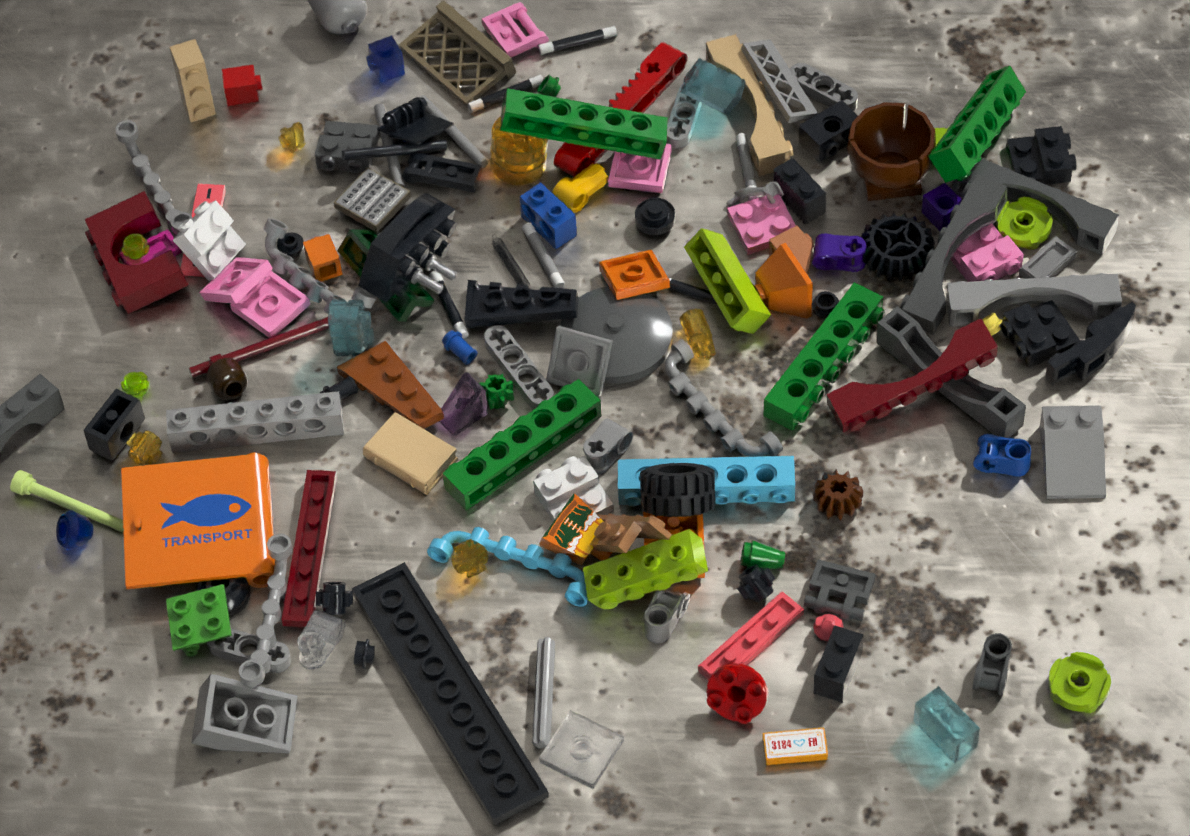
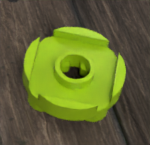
M1021 197L1018 198L1017 202L1010 204L1009 201L1006 202L996 220V227L1003 237L1008 235L1017 247L1035 250L1049 237L1053 219L1052 215L1050 216L1047 212V207L1044 203L1033 198ZM1025 219L1029 221V225H1021L1018 222H1023Z
M1074 652L1062 660V657L1057 659L1050 669L1048 678L1050 697L1053 702L1072 711L1085 713L1096 711L1098 706L1107 699L1111 686V677L1104 668V663L1096 656L1084 652ZM1078 677H1082L1087 685L1079 687L1071 680H1077Z

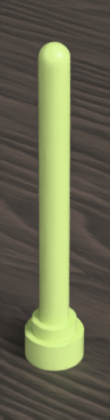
M19 470L12 478L10 485L12 492L22 496L32 493L124 533L122 519L36 483V479L33 478L32 474Z

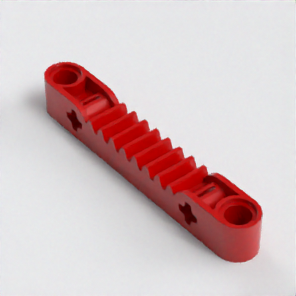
M665 42L660 43L643 60L640 65V73H635V80L629 79L628 86L622 87V93L617 92L615 94L616 100H609V107L644 113L682 73L687 64V54ZM565 142L555 154L553 164L560 170L575 177L592 163L595 164L608 150Z

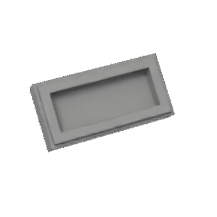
M1055 236L1019 269V275L1025 279L1041 278L1044 276L1055 277L1077 257V250Z

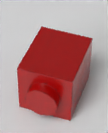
M254 64L222 69L227 106L259 102L258 91H262L263 86L261 74L255 75Z

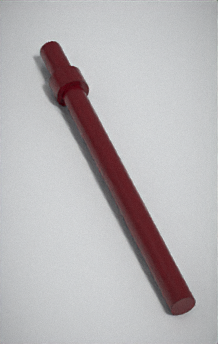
M342 314L339 317L331 315L221 356L219 353L211 356L209 361L190 367L189 372L191 377L195 378L206 374L208 368L219 359L232 358L239 362L350 321L351 318Z

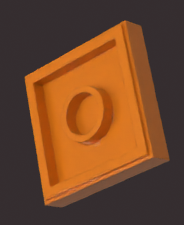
M652 250L599 262V270L616 300L670 288V280Z

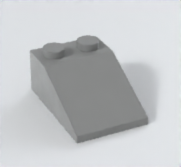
M1101 405L1042 406L1040 436L1046 499L1106 498L1104 427Z
M210 674L199 688L191 743L223 751L289 753L291 751L298 696L261 686L248 687L241 681Z

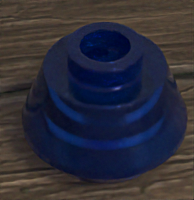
M67 510L59 517L56 526V537L58 543L65 550H72L86 545L92 538L93 525L86 516L73 510Z

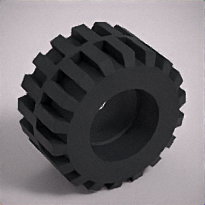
M668 463L644 469L640 472L641 509L649 514L664 517L695 516L713 510L716 507L715 470L705 465L694 463Z

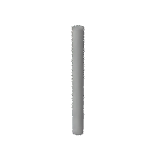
M425 95L420 96V98L423 97L427 101L426 113L449 121ZM454 125L444 130L476 164L482 165V168L487 166L488 159Z
M383 104L374 106L379 127L383 125L382 118L386 113ZM380 132L383 146L394 145L393 137ZM387 157L392 181L405 188L398 157Z

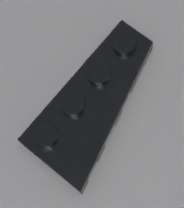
M468 280L464 322L466 328L577 318L579 297L577 290L541 287L539 290H533L528 288V285L517 284L516 288L502 287V284L498 282H490L489 285H479L476 280Z

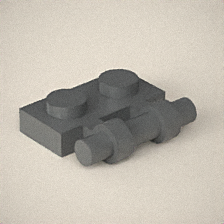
M817 560L809 584V590L819 592L818 598L806 595L804 607L815 609V613L822 615L825 612L841 616L842 620L846 621L851 619L863 621L865 610L855 608V602L868 604L876 574ZM829 595L845 599L844 604L828 601Z

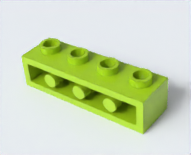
M701 228L684 248L730 327L736 331L754 334L771 314L724 235Z
M688 529L672 535L669 540H658L627 551V553H622L583 567L588 601L601 609H613L618 606V603L641 599L644 597V594L655 590H666L672 584L680 581L694 580L698 575L708 572L702 538Z

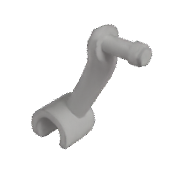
M773 181L764 187L740 189L734 192L735 196L728 200L726 204L728 207H731L738 200L742 201L746 197L766 195L769 202L774 204L776 201L773 196L777 194L783 196L784 193L779 184Z

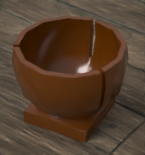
M884 102L866 108L851 124L847 145L849 160L857 174L863 179L867 201L922 195L920 179L931 168L932 161L929 158V154L936 146V131L927 115L911 105L907 107L905 128V103Z

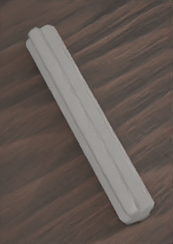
M550 637L539 639L537 642L532 744L538 749L549 747L551 744L555 641L551 640Z

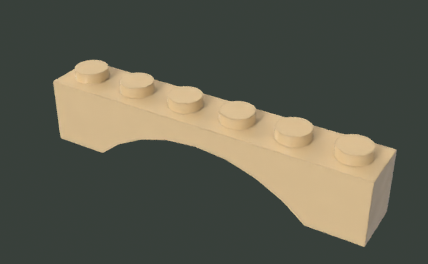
M736 34L706 42V61L714 79L738 92L753 112L756 125L750 138V156L759 176L773 173L774 168L790 160V157L793 156V148L789 140L786 141L784 138V129L781 121H776L774 117L775 110L772 102H767L765 87L762 82H758L757 74L742 52V44H740Z

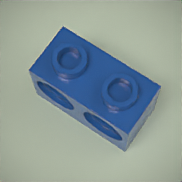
M541 182L519 196L521 217L527 223H532L535 230L553 248L558 249L577 236L576 214Z

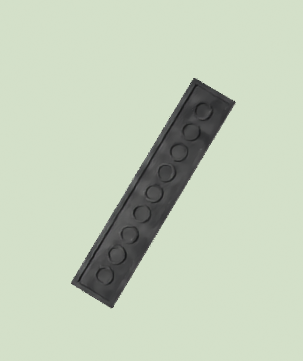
M405 562L353 587V596L493 825L548 798L549 793Z

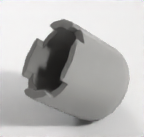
M307 0L322 26L328 32L334 34L351 33L366 18L367 5L365 0Z

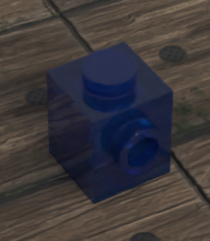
M392 35L368 44L369 56H366V61L370 70L375 72L380 83L405 74L403 54Z

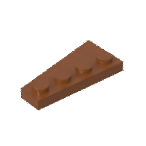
M386 341L337 366L338 374L343 378L352 377L360 390H366L381 405L386 404L393 409L394 413H398L423 429L444 419L442 409Z

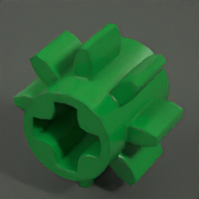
M489 374L485 383H479L481 392L480 402H487L491 410L493 408L505 409L508 401H514L513 381L506 382L504 374Z

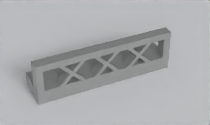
M771 40L742 44V52L788 123L794 122L799 130L800 124L818 114Z

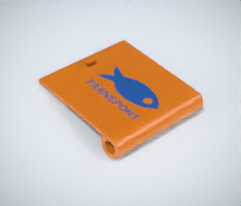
M253 452L239 456L121 468L126 590L246 577L248 584L252 587H268L267 581L274 573L275 559L269 555L267 547L269 538L274 535L269 460L267 457Z

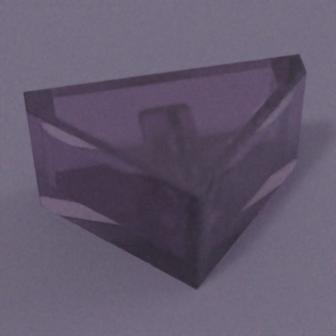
M464 372L441 408L444 419L439 422L453 436H456L488 414L486 390L469 373Z

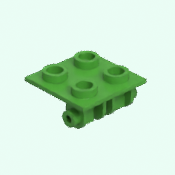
M224 584L166 599L173 651L182 649L187 656H195L200 648L199 644L232 636Z

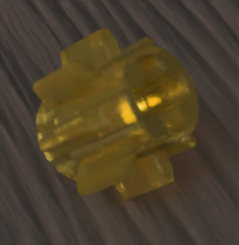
M145 430L143 434L140 431L137 434L134 433L126 442L131 447L127 453L128 456L140 466L147 463L149 465L152 463L156 464L164 454L159 450L162 445L161 439L148 430Z
M469 539L453 548L456 553L452 555V565L458 573H466L467 578H471L486 570L484 564L488 562V552L482 544H474L473 540Z

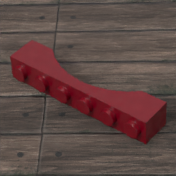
M982 318L956 330L951 342L942 355L928 368L915 376L887 384L850 382L826 394L827 405L843 433L848 430L856 431L862 428L866 421L874 417L877 419L885 417L892 411V408L900 404L906 406L913 403L918 398V395L926 391L933 393L939 390L944 385L943 383L951 379L959 380L965 377L969 370L977 366L980 368L988 366L997 357L998 346Z

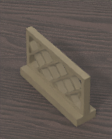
M443 0L436 6L438 12L398 45L405 54L468 108V103L479 99L503 77L510 79L517 72L513 60L508 54ZM437 23L444 26L443 33L430 34V29ZM459 39L461 41L460 48H447L448 40ZM443 40L442 49H429V41ZM425 41L424 50H412L410 46L415 42ZM464 54H476L478 56L477 62L464 63ZM446 55H460L459 63L445 64ZM428 56H441V64L429 65L427 63ZM477 69L476 78L462 79L463 70ZM481 69H494L496 71L491 77L481 78ZM458 70V79L446 80L444 78L445 71ZM475 85V90L467 97L461 93L462 86Z

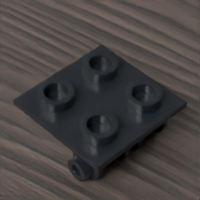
M415 97L408 101V103H404L386 112L382 118L383 125L378 127L377 131L406 141L411 145H419L426 139L438 135L443 130L453 126V122L426 113V99Z

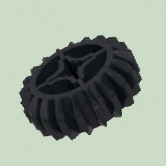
M893 211L890 217L882 214L880 220L873 218L871 225L866 224L864 232L860 237L866 242V251L862 256V261L868 265L869 272L876 271L878 278L882 275H887L888 281L892 277H897L901 281L903 276L912 279L914 273H922L923 268L926 267L927 255L935 247V240L932 237L931 229L926 228L925 221L917 222L916 215L907 218L905 212L902 216H897Z

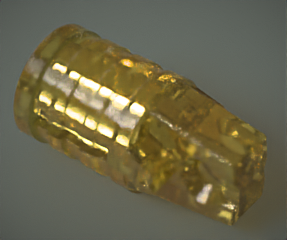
M691 309L684 312L680 316L679 321L688 344L698 358L710 360L716 355L712 340V332L703 310Z

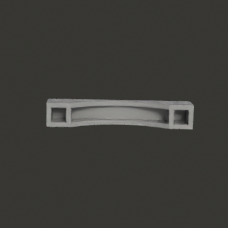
M1100 273L1097 275L1044 276L1041 278L988 279L984 281L947 283L946 305L949 327L966 326L992 313L996 314L1002 310L1022 306L1027 303L1043 304L1050 300H1053L1058 307L1078 312L1089 319H1103L1110 315L1113 310L1121 307L1122 297L1118 274Z

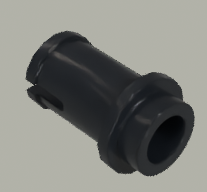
M348 376L331 387L324 386L323 391L320 393L339 391L340 399L343 400L352 394H356L358 387L353 378Z

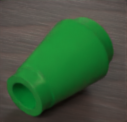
M753 540L751 543H743L740 565L747 566V568L758 565L759 568L762 567L763 569L766 567L769 569H783L785 551H779Z

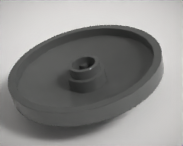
M609 286L592 290L578 298L577 318L562 319L560 326L613 340L604 383H627L651 374L665 361L673 341L671 318L660 301L649 293L616 300Z

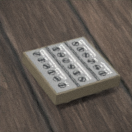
M367 167L334 201V208L378 233L411 198V192Z

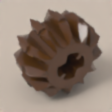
M837 469L833 472L832 476L824 472L822 480H817L815 483V492H813V500L817 504L818 511H826L828 519L833 515H837L841 521L843 514L852 517L855 510H860L864 492L862 486H859L860 481L858 477L850 478L849 471L840 475Z

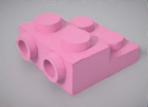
M990 224L969 236L958 247L950 260L968 282L988 279L998 280L1006 275L1015 274L1022 267L1024 254L1008 235L1003 237L996 227Z

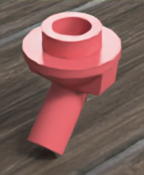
M821 615L816 617L814 622V633L821 640L828 641L834 625L844 628L843 622L836 615Z

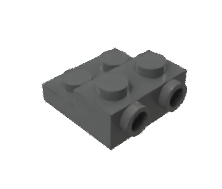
M326 121L323 135H319L315 152L317 169L362 173L367 167L371 169L374 158L343 161L341 153L342 150L376 147L380 131H377L379 125Z

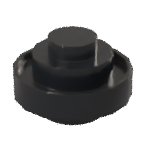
M646 199L638 204L635 210V223L638 229L649 235L667 233L675 224V209L665 199Z

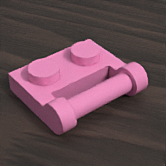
M522 3L513 4L482 18L484 29L495 44L511 58L534 47L539 48V44L549 41L547 35L540 31L528 16L527 9ZM513 18L520 21L530 36L526 37Z

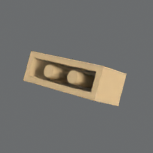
M196 39L170 46L181 100L190 122L216 115L205 61Z

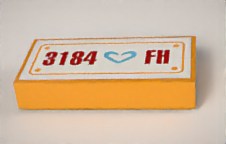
M824 727L763 733L766 765L828 760Z

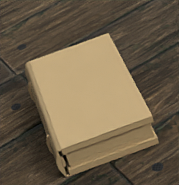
M396 412L363 447V456L426 495L443 478L442 473L451 464L458 461V457L455 455L457 452L455 447Z

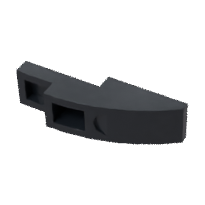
M1131 302L1124 307L1116 308L1110 315L1101 320H1094L1087 327L1085 340L1076 342L1072 348L1063 353L1053 355L1047 362L1045 378L1049 383L1054 385L1074 373L1081 380H1084L1105 365L1116 354L1127 338L1133 324L1136 305Z

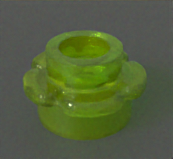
M131 234L124 239L122 252L126 257L129 256L130 259L137 260L147 255L150 247L142 235Z
M130 372L125 375L124 381L121 382V387L129 395L136 398L142 397L148 391V376L143 372Z

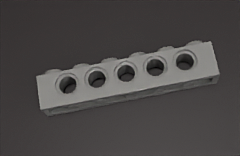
M339 391L166 410L167 435L172 453L344 435L343 410Z

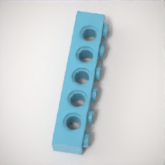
M794 456L618 460L619 505L632 507L641 505L640 472L654 465L668 463H694L714 469L715 504L785 503L795 501Z

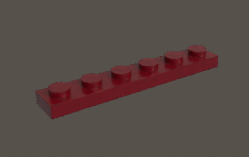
M307 470L281 619L283 626L313 628L316 610V591H319L337 481L336 471Z

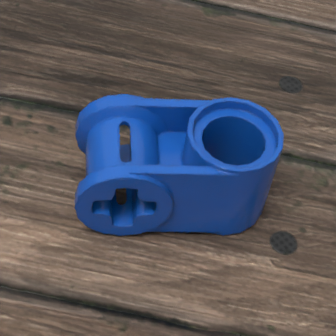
M984 434L978 438L977 445L979 451L973 461V465L977 470L984 473H999L1015 477L1024 476L1029 472L1031 466V446L1027 441L999 437L992 434Z

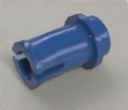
M451 330L443 337L444 349L446 351L451 350L465 365L472 363L477 357L478 352L462 338L460 332Z

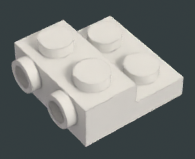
M216 200L211 203L205 201L194 210L196 215L193 219L189 218L178 227L180 232L173 239L208 281L215 279L246 245L230 226L234 220Z
M575 456L569 457L562 463V467L554 471L544 469L533 480L534 493L553 522L573 494L582 499L596 514L606 515L614 511V504L599 484V476L585 456L579 459Z

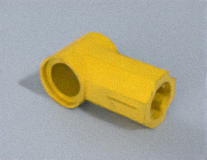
M592 163L574 178L566 177L561 179L554 187L553 194L573 213H577L584 208L592 194L608 183L609 177L600 164Z

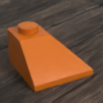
M786 243L781 244L755 272L754 287L769 310L805 319L812 317L813 282Z

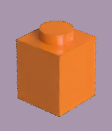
M329 234L314 237L303 242L305 257L314 279L322 282L342 275L340 258Z

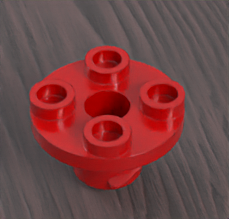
M730 663L719 667L713 672L707 683L708 706L722 717L738 721L742 724L749 723L753 718L757 717L763 711L768 700V688L765 680L755 669L744 664Z

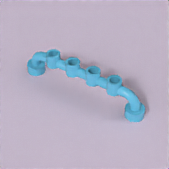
M475 527L472 533L463 531L449 532L442 538L433 539L427 549L430 558L440 563H446L453 553L451 544L458 542L466 544L469 549L475 552L485 550L494 553L497 558L503 561L513 559L520 561L529 569L539 567L548 570L557 578L567 576L573 578L576 582L570 583L565 592L566 600L578 607H583L588 602L584 572L572 566L571 558L563 553H557L554 559L543 557L544 550L538 545L530 544L526 551L516 548L517 542L509 536H502L499 542L490 540L488 531L481 527Z

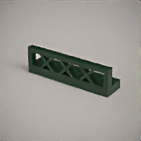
M350 229L337 251L361 278L370 244L377 235L372 230ZM409 281L408 288L401 297L395 294L388 302L380 298L378 299L398 321L406 322L415 306L431 307L435 301L419 282L413 284Z

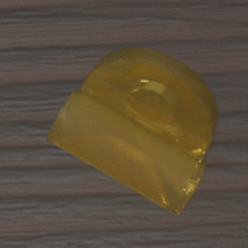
M296 122L288 129L286 127L280 129L281 135L278 138L285 151L289 149L291 153L297 151V148H302L306 145L303 125Z

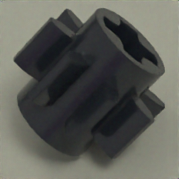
M753 565L739 575L741 582H739L740 586L737 589L745 600L750 598V600L754 599L755 602H759L767 598L774 591L772 581L776 578L768 567L763 569L762 567L759 568L758 565Z
M324 582L323 589L316 591V606H322L324 614L342 615L346 613V607L353 605V591L346 590V583Z

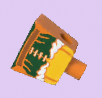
M576 494L572 495L539 543L541 547L555 554L563 553L568 555L572 562L578 565H583L590 554L603 561L608 559L613 553L598 551L590 545L595 537L594 532L596 528L604 521Z

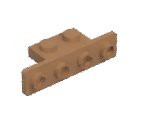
M597 514L604 522L596 528L594 532L595 537L590 545L598 551L627 553L636 538L669 540L672 534L665 529V523L655 516Z

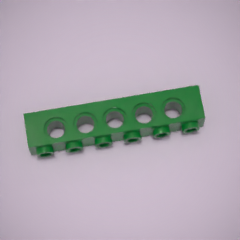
M1010 65L986 76L929 154L930 160L945 183L955 179L962 181L970 176L973 166L982 159L981 155L992 145V139L1001 132L1000 128L1011 118L1010 114L1021 104L1020 100L1026 93V90Z
M507 88L501 109L500 131L661 160L667 142L668 117Z
M855 282L852 284L764 398V417L791 431L799 423L806 421L812 405L821 401L825 394V388L829 383H834L837 380L841 367L844 363L848 364L852 360L857 346L860 343L864 344L866 342L870 329L883 318L885 314L883 296Z
M579 379L572 384L565 385L560 389L559 393L549 400L539 403L536 409L527 415L520 416L514 424L504 431L497 432L491 440L481 447L474 448L461 461L451 464L442 473L445 490L465 511L469 510L602 417L601 400Z

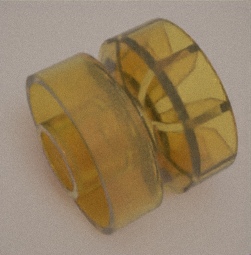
M500 116L494 122L491 133V171L498 179L509 184L526 185L535 182L546 170L549 139L500 131Z

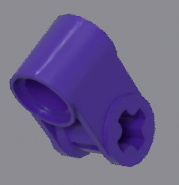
M820 234L815 238L812 264L815 268L824 271H861L866 266V263L862 261V256L866 251V242L863 238L855 235ZM853 243H856V250L853 247Z

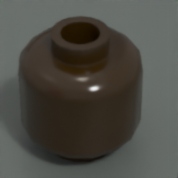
M232 358L219 359L208 368L206 374L207 383L218 398L222 400L236 399L246 390L248 385L247 375L239 363Z

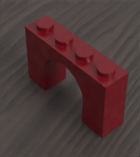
M145 191L85 219L89 229L85 231V235L90 245H96L97 250L93 251L99 265H105L106 270H103L102 274L108 286L113 285L115 290L110 291L116 305H123L128 314L188 286L181 267L171 250L139 265H125L119 262V253L122 252L130 241L162 226Z

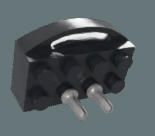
M424 193L415 199L370 244L358 286L385 302H388L395 294L401 297L407 290L409 281L413 284L419 282L437 294L441 293L443 285L422 272L423 268L427 271L432 269L451 281L456 278L457 272L436 261V256L444 258L449 251L450 244L446 242V238L450 237L457 227V223L452 220L456 209L428 193Z

